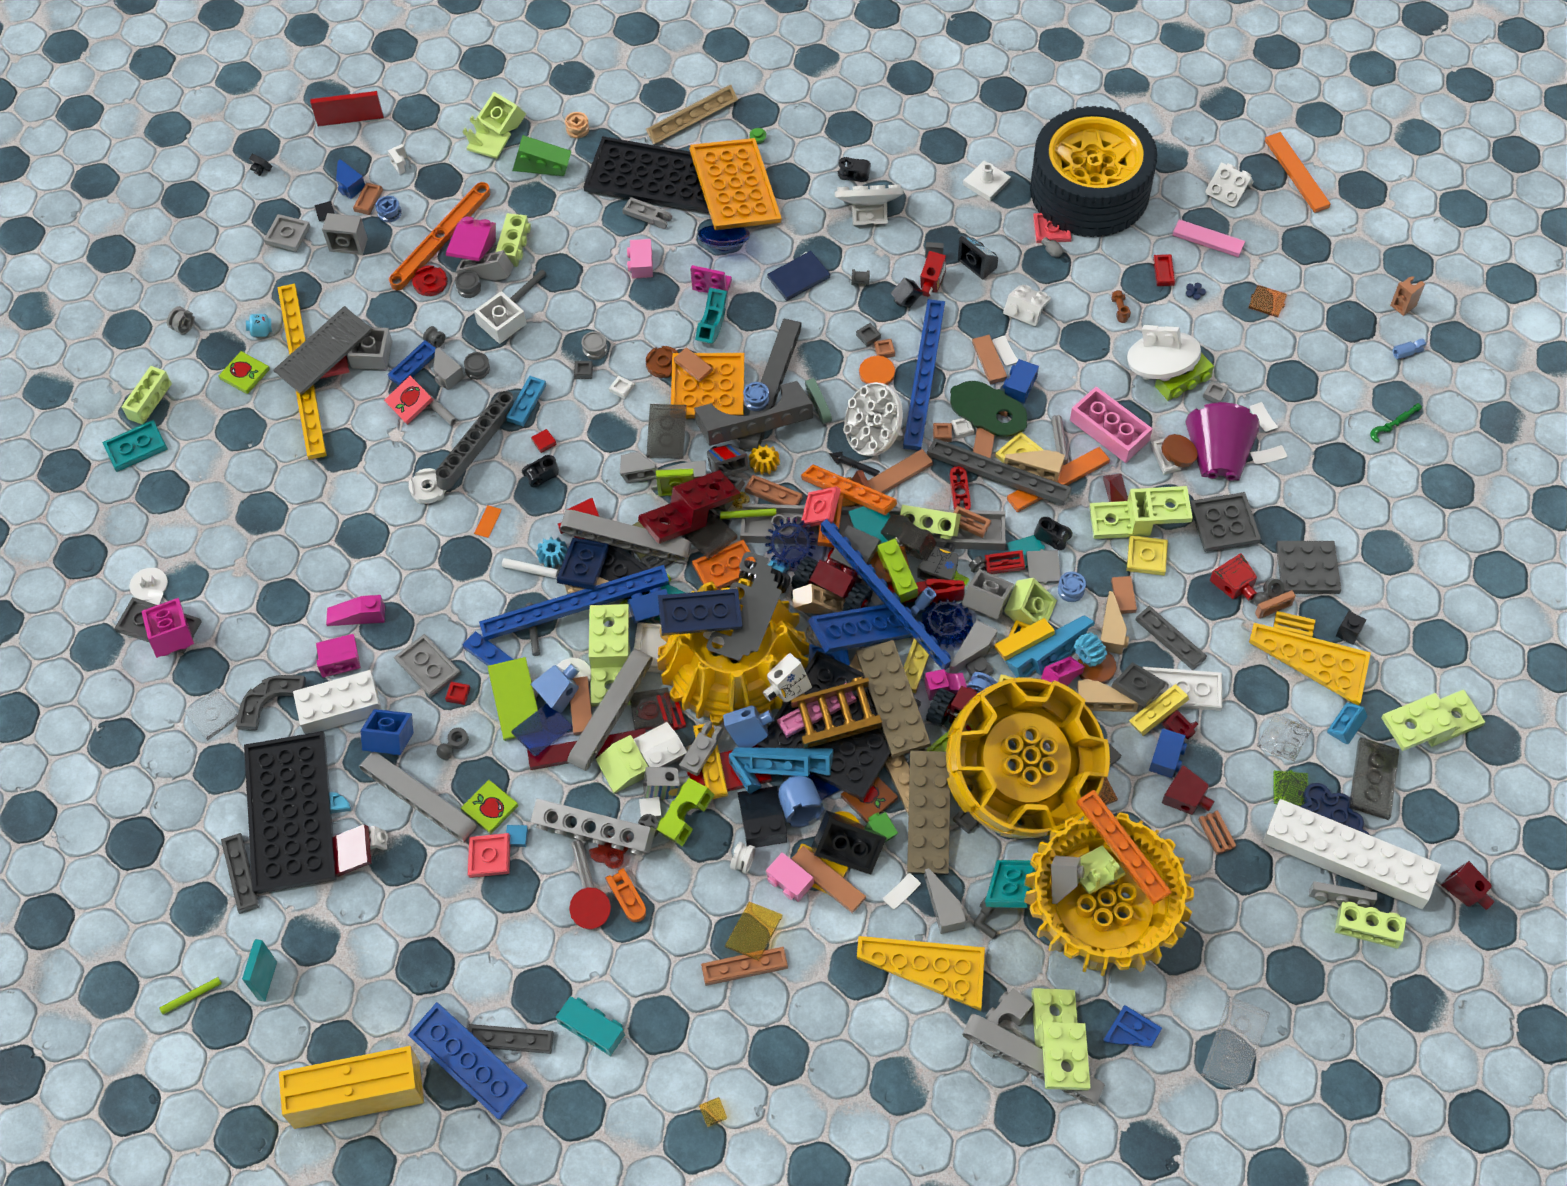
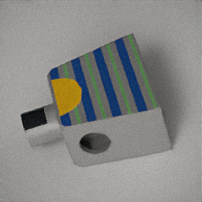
M646 767L643 780L644 799L659 797L660 800L676 798L679 789L690 777H679L677 768Z

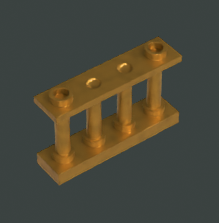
M857 677L851 680L850 683L807 695L802 693L791 700L792 708L799 706L806 730L805 736H802L804 749L881 728L882 721L880 715L875 716L872 714L864 688L869 687L868 678ZM857 691L864 714L863 720L855 721L852 719L845 693ZM833 696L838 697L845 720L844 725L838 727L833 725L826 702L827 698ZM815 701L819 703L825 723L824 730L816 732L813 729L806 705Z

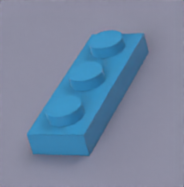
M529 375L506 416L508 422L524 427L546 387L545 380Z

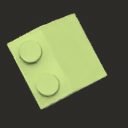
M493 92L477 117L483 125L502 135L518 128L526 113L516 104Z
M1034 578L1017 580L1004 612L1014 622L1018 620L1032 625L1043 618L1048 622L1057 600Z
M631 735L613 743L596 758V762L614 794L643 780L645 768L648 767Z

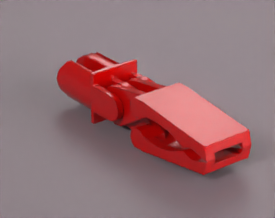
M927 579L926 581L916 582L918 596L927 587L935 591L936 597L929 605L963 600L965 596V583L961 580ZM888 585V589L895 593L892 585ZM915 597L902 603H904V606H906V602H914L918 597Z

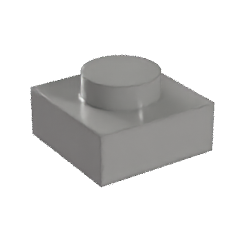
M1211 380L1203 394V398L1214 403L1221 402L1228 388Z

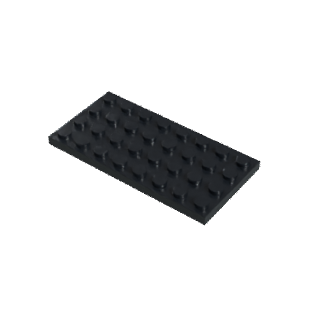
M602 136L583 186L584 191L625 199L632 197L643 202L709 213L690 151Z
M324 731L244 744L252 892L261 894L337 880Z

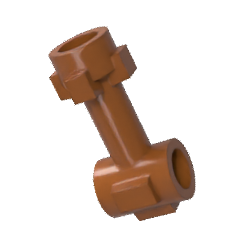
M1117 290L1112 293L1111 300L1116 302L1119 310L1116 313L1117 320L1125 323L1128 321L1131 311L1129 307L1124 305L1125 294Z

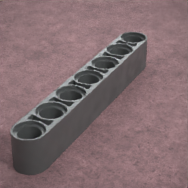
M502 391L498 393L436 469V481L440 489L448 490L453 487L507 420L506 416L514 404L511 392Z

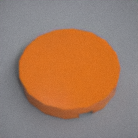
M884 356L868 357L860 365V379L866 384L877 382L888 385V383L894 380V364Z

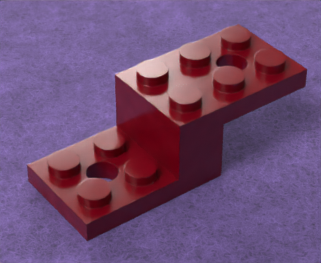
M718 470L674 486L670 504L640 514L638 521L655 541L661 544L706 527L708 511L710 509L739 499L741 493Z

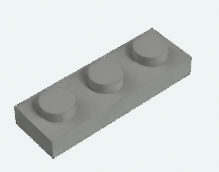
M1313 881L1309 889V897H1313L1318 901H1336L1340 905L1342 902H1354L1358 906L1368 908L1373 907L1377 901L1376 892Z

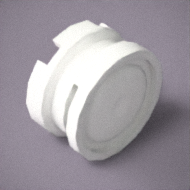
M739 842L735 847L730 869H739L747 874L754 859L755 846H745V843Z

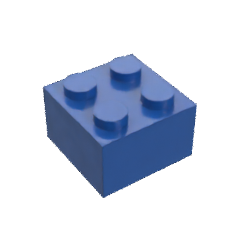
M374 709L360 730L362 751L401 755L414 733L412 713Z

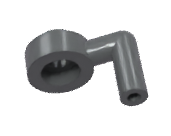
M985 897L980 904L982 909L974 921V926L993 939L997 931L985 924L984 921L992 914L996 907H986Z

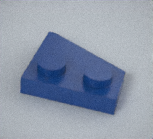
M1124 1005L1103 1041L1111 1044L1151 1048L1162 1027Z

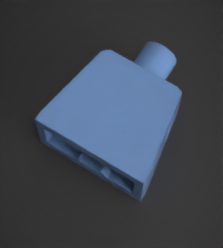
M572 663L565 670L554 665L534 680L531 685L552 709L562 713L579 689L573 678L580 671Z
M751 705L724 714V727L738 747L752 748L768 736L766 724L773 722L774 716L770 710L759 714L755 706Z

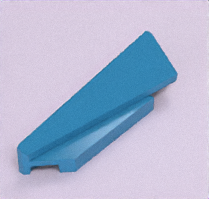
M1083 615L1055 630V635L1005 662L1016 678L1028 677L1035 670L1036 673L1042 675L1046 666L1065 659L1076 651L1074 648L1075 641L1081 635L1086 634L1088 629L1094 626L1095 622Z

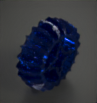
M787 517V523L784 524V521L780 519L781 526L778 527L774 523L773 526L776 530H768L773 535L772 537H765L767 540H771V543H766L765 546L772 548L767 551V554H775L771 557L772 561L779 558L777 565L784 561V568H787L788 563H791V567L795 568L794 562H798V565H800V560L804 559L807 554L811 557L813 556V553L809 552V550L816 549V546L811 545V542H816V539H810V536L815 534L814 531L807 532L811 527L810 525H807L805 528L802 527L805 523L804 520L797 524L798 518L795 517L793 523H790V517ZM787 527L796 528L790 536L779 533ZM801 531L806 536V548L797 541ZM794 537V542H796V545L799 546V548H797L796 546H790V548L787 549V543L782 538L791 540ZM776 538L784 543L781 555L775 547ZM793 549L802 552L796 558H785Z
M948 598L945 602L939 599L938 604L932 601L931 607L927 606L922 614L921 623L925 626V631L929 636L932 635L936 638L939 647L943 644L946 649L949 645H952L954 648L957 643L962 645L973 627L972 614L969 613L968 607L963 608L962 602L956 604L955 599L952 602H949ZM957 617L962 622V627L958 625V622L956 621ZM932 620L936 622L938 629L933 626Z

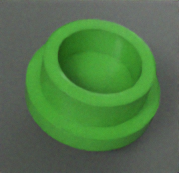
M755 128L750 131L749 136L750 138H755L757 144H761L766 138V132L761 128Z

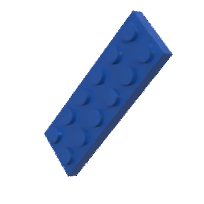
M885 604L811 616L808 620L825 653L913 637Z
M438 1002L433 1005L408 1034L413 1041L498 1120L504 1117L529 1087L528 1084Z

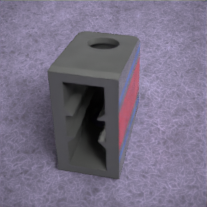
M732 444L720 447L713 446L707 451L708 466L711 472L720 470L727 477L749 470L747 453Z

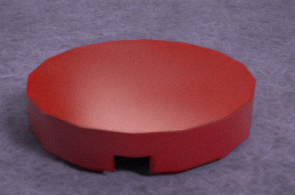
M434 265L421 267L415 272L414 278H412L415 291L423 296L438 295L443 292L448 282L445 271L440 267H434Z
M592 887L581 889L575 893L569 906L573 921L576 925L585 929H595L603 925L607 921L611 910L609 898L606 894Z

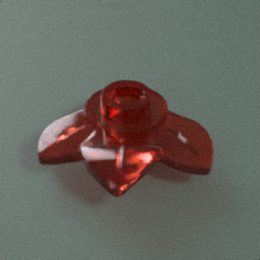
M605 842L604 845L598 844V847L589 850L590 856L594 861L605 863L608 868L616 869L623 864L624 854L629 848L624 847L623 850L612 848V843ZM613 857L618 858L615 862H612L610 860Z

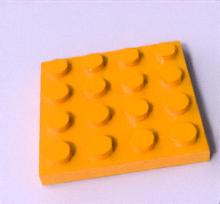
M673 353L671 419H695L694 408L710 403L716 409L726 414L744 416V353H694L712 367V372L701 382L697 381L674 362V357L679 353Z

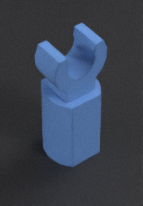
M1422 338L1413 343L1410 341L1394 346L1393 355L1398 360L1414 355L1415 352H1423L1425 350L1423 346L1426 345V342Z
M927 587L914 601L915 605L910 609L913 617L928 607L936 597V593L932 588Z

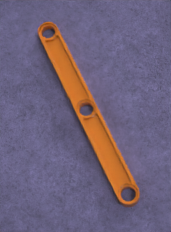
M477 183L390 275L389 282L393 290L403 289L414 278L415 272L425 266L453 236L457 223L464 217H470L490 196V188L487 183ZM480 189H486L484 193L478 192ZM439 233L445 234L441 238L436 237ZM396 279L402 280L399 284L393 283Z

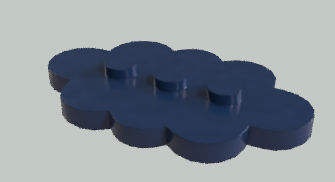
M1311 783L1307 786L1303 794L1305 804L1301 806L1302 808L1370 835L1363 829V817L1353 811V802L1349 796L1343 793L1331 794L1327 786L1321 783Z

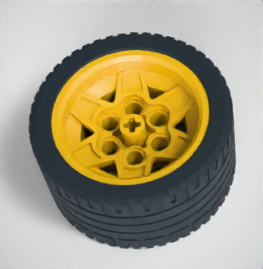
M1084 106L1083 108L1077 107L1076 109L1073 108L1058 114L1041 129L1035 143L1030 183V194L1035 208L1038 209L1039 213L1043 214L1044 219L1052 221L1053 226L1057 228V225H1059L1060 230H1065L1066 232L1068 230L1077 236L1102 237V235H1113L1118 231L1121 232L1129 228L1130 225H1133L1140 219L1149 203L1157 164L1155 141L1142 123H1139L1137 119L1127 115L1125 112H1119L1117 109L1113 110L1103 106Z

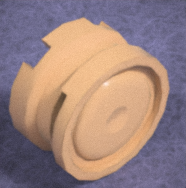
M572 112L565 118L566 131L570 137L582 138L589 133V122L584 113Z

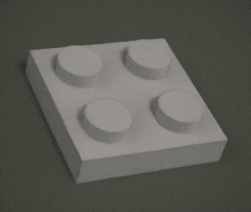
M278 214L265 236L264 242L266 245L297 252L310 228V223Z

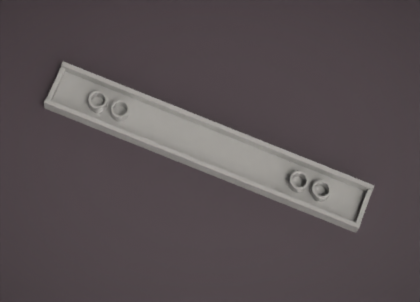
M742 504V510L776 508V515L741 519L740 540L744 539L745 543L818 545L820 525L808 528L800 525L805 505ZM842 507L839 527L841 535H843L848 525L853 527L848 511L860 507ZM893 508L889 512L901 546L904 545L909 548H932L937 546L943 548L945 543L949 542L955 545L956 549L1005 550V511L969 510L990 519V527H988L983 538L959 528L958 536H952L951 540L940 538V534L933 533L932 537L922 535V531L915 530V533L903 532L904 528L898 527L901 508ZM933 509L951 513L954 512V510ZM912 514L908 517L910 525L915 521V517ZM929 517L926 520V526L928 528H930L933 525V520L931 517ZM947 520L944 523V528L946 531L950 530L951 528L949 520ZM974 520V522H976V523H979V524H981V525H983V526L985 525V524H982V523H980V522Z

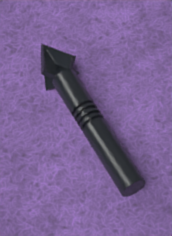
M843 451L829 453L837 465L841 462L855 469L863 470V472L874 477L880 473L877 469L843 456Z

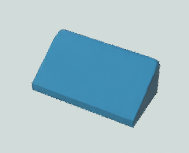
M1346 703L1327 730V733L1341 742L1349 744L1367 718L1365 708Z
M731 752L729 754V764L747 792L751 794L760 789L762 785L755 774L748 773L743 768L744 765L736 757H733Z

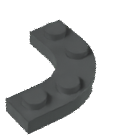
M276 675L262 680V683L250 689L244 696L239 708L236 723L237 729L257 730L263 706L275 697L294 696L293 691L305 688V676Z

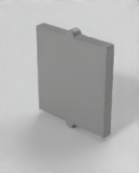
M1041 549L1040 551L1026 552L1029 578H1034L1044 585L1059 582L1061 575L1058 550L1044 551Z

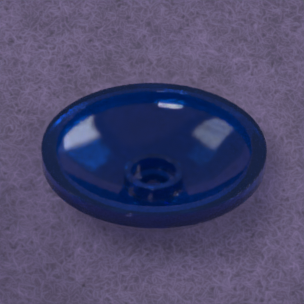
M710 225L698 231V239L703 244L723 252L739 247L750 238V232L744 227L715 230L714 226Z

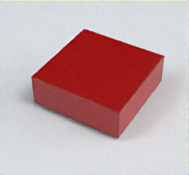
M547 429L531 437L532 442L540 453L557 445Z
M450 682L445 698L446 702L465 705L470 685Z

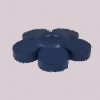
M1189 283L1186 286L1187 291L1185 294L1187 297L1193 296V299L1199 300L1201 296L1205 295L1206 290L1201 288V283H1195V285Z

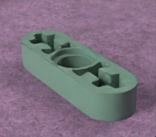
M815 378L805 380L807 393L821 423L831 422L830 410Z

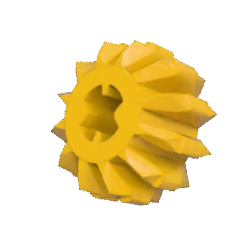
M767 444L765 447L758 445V449L753 448L752 453L749 455V466L753 468L755 473L760 471L761 475L765 472L770 475L771 471H776L777 466L780 464L779 453L775 451L774 446L768 448Z

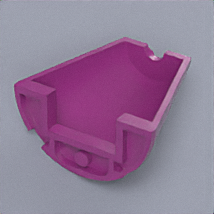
M1226 402L1210 403L1204 405L1203 409H1194L1186 417L1185 424L1190 440L1197 449L1198 455L1196 460L1201 476L1210 479L1224 476L1229 481L1240 480L1260 429L1258 416L1250 413V409L1247 407Z

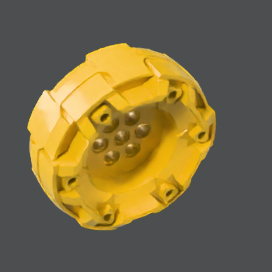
M1032 677L1007 679L993 684L975 695L959 712L947 735V738H949L946 748V766L949 773L947 782L953 797L965 813L969 812L975 820L988 829L1000 833L1001 836L1017 839L1046 837L1050 835L1053 829L1057 831L1064 830L1065 820L1072 817L1077 821L1080 820L1084 813L1076 804V801L1092 790H1095L1099 796L1104 778L1108 777L1110 765L1108 739H1104L1097 719L1085 705L1086 700L1073 689L1055 680L1048 682L1044 679ZM966 725L971 727V731L966 730ZM1026 731H1029V732L1032 733V735H1033V740H1032V741H1030V740H1028V739L1026 738V736H1025ZM1009 740L1015 743V750H1011L1008 747ZM1044 742L1050 745L1049 752L1043 749ZM1026 751L1032 754V761L1026 759ZM1009 761L1014 762L1016 766L1015 771L1008 768ZM1044 762L1049 764L1050 772H1046L1043 769ZM1026 772H1029V773L1032 774V776H1033V781H1032V782H1029V781L1026 779V777H1025ZM1019 819L1022 820L1021 826L1017 823Z

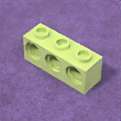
M506 214L495 251L504 250L515 267H518L519 260L523 258V247H526L527 244L526 236L531 230V224L528 223L527 215Z
M153 366L149 367L122 405V409L129 420L142 425L146 422L172 385L166 371Z
M902 505L898 527L904 528L903 532L915 533V530L922 531V535L932 537L933 533L940 534V538L951 540L952 536H958L961 514ZM912 514L915 517V521L910 525L908 517ZM929 517L933 520V525L930 528L926 526V520ZM947 520L951 522V528L948 531L944 528V523Z
M1342 902L1338 909L1335 933L1398 949L1403 942L1406 918L1400 917L1397 913L1380 912L1373 907H1361L1354 902ZM1345 915L1351 916L1354 921H1349ZM1366 921H1372L1375 926L1368 925ZM1387 926L1394 927L1396 932L1390 931Z

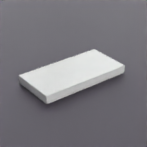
M1143 667V669L1166 682L1165 687L1150 703L1176 684L1190 699L1180 708L1222 710V673Z

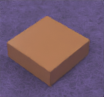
M891 339L874 342L876 356L895 357V350Z
M933 423V441L936 438L944 442H952V423Z

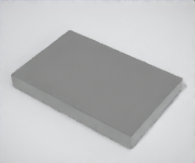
M425 634L394 656L395 661L430 698L461 675L460 670Z

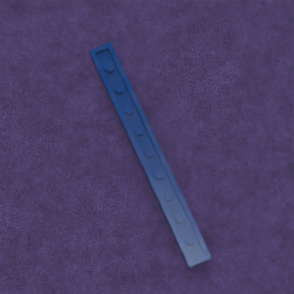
M927 300L903 449L916 451L922 449L945 301Z
M828 519L824 520L821 523L820 531L941 669L947 670L951 664L949 653L938 646L934 636H929L925 631V626L920 621L915 620L912 611L908 607H904L900 603L899 596L888 589L884 579H879L875 569L870 564L867 565L864 562L862 554L851 547V542L847 537H843L839 533L838 527L834 523H830Z
M662 565L596 585L594 590L583 589L479 621L483 638L487 641L588 610L591 605H604L637 593L669 585L670 582L665 567Z

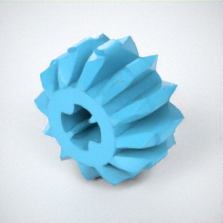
M551 536L550 540L543 538V543H538L536 555L540 564H544L545 567L551 565L552 568H555L557 564L562 566V561H564L568 548L565 541H561L559 537L554 540Z
M1091 632L1086 633L1075 641V653L1089 667L1099 665L1106 658V646L1103 645L1102 640L1097 635L1094 636Z

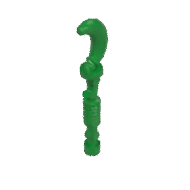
M1417 403L1409 411H1405L1396 417V420L1386 423L1384 426L1373 428L1370 432L1371 439L1379 443L1378 434L1380 432H1391L1394 425L1399 426L1411 414L1421 410L1422 406Z

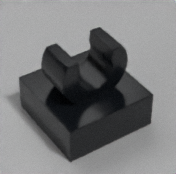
M253 153L249 158L253 162L250 170L254 171V174L261 176L263 169L270 172L273 167L265 159Z

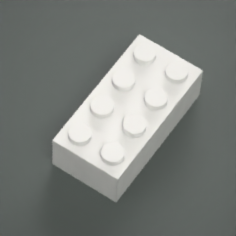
M371 670L293 691L300 726L304 734L320 732L369 718L374 709L382 710Z

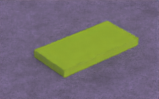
M526 657L487 666L503 740L506 741L543 732Z

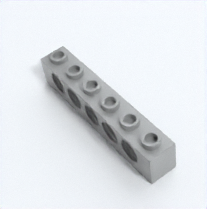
M536 799L530 821L537 824L536 828L548 831L549 827L554 828L555 833L565 836L567 832L574 833L573 838L584 841L586 837L593 838L592 843L600 845L609 842L612 843V848L623 850L624 847L631 848V853L642 855L643 851L650 853L656 829L541 799ZM557 813L558 820L553 823L551 820L552 815ZM573 818H576L577 824L574 828H571L570 822ZM594 822L596 829L590 833L589 826ZM613 827L615 834L609 838L608 830ZM630 832H633L634 839L632 842L629 843L627 841V835Z

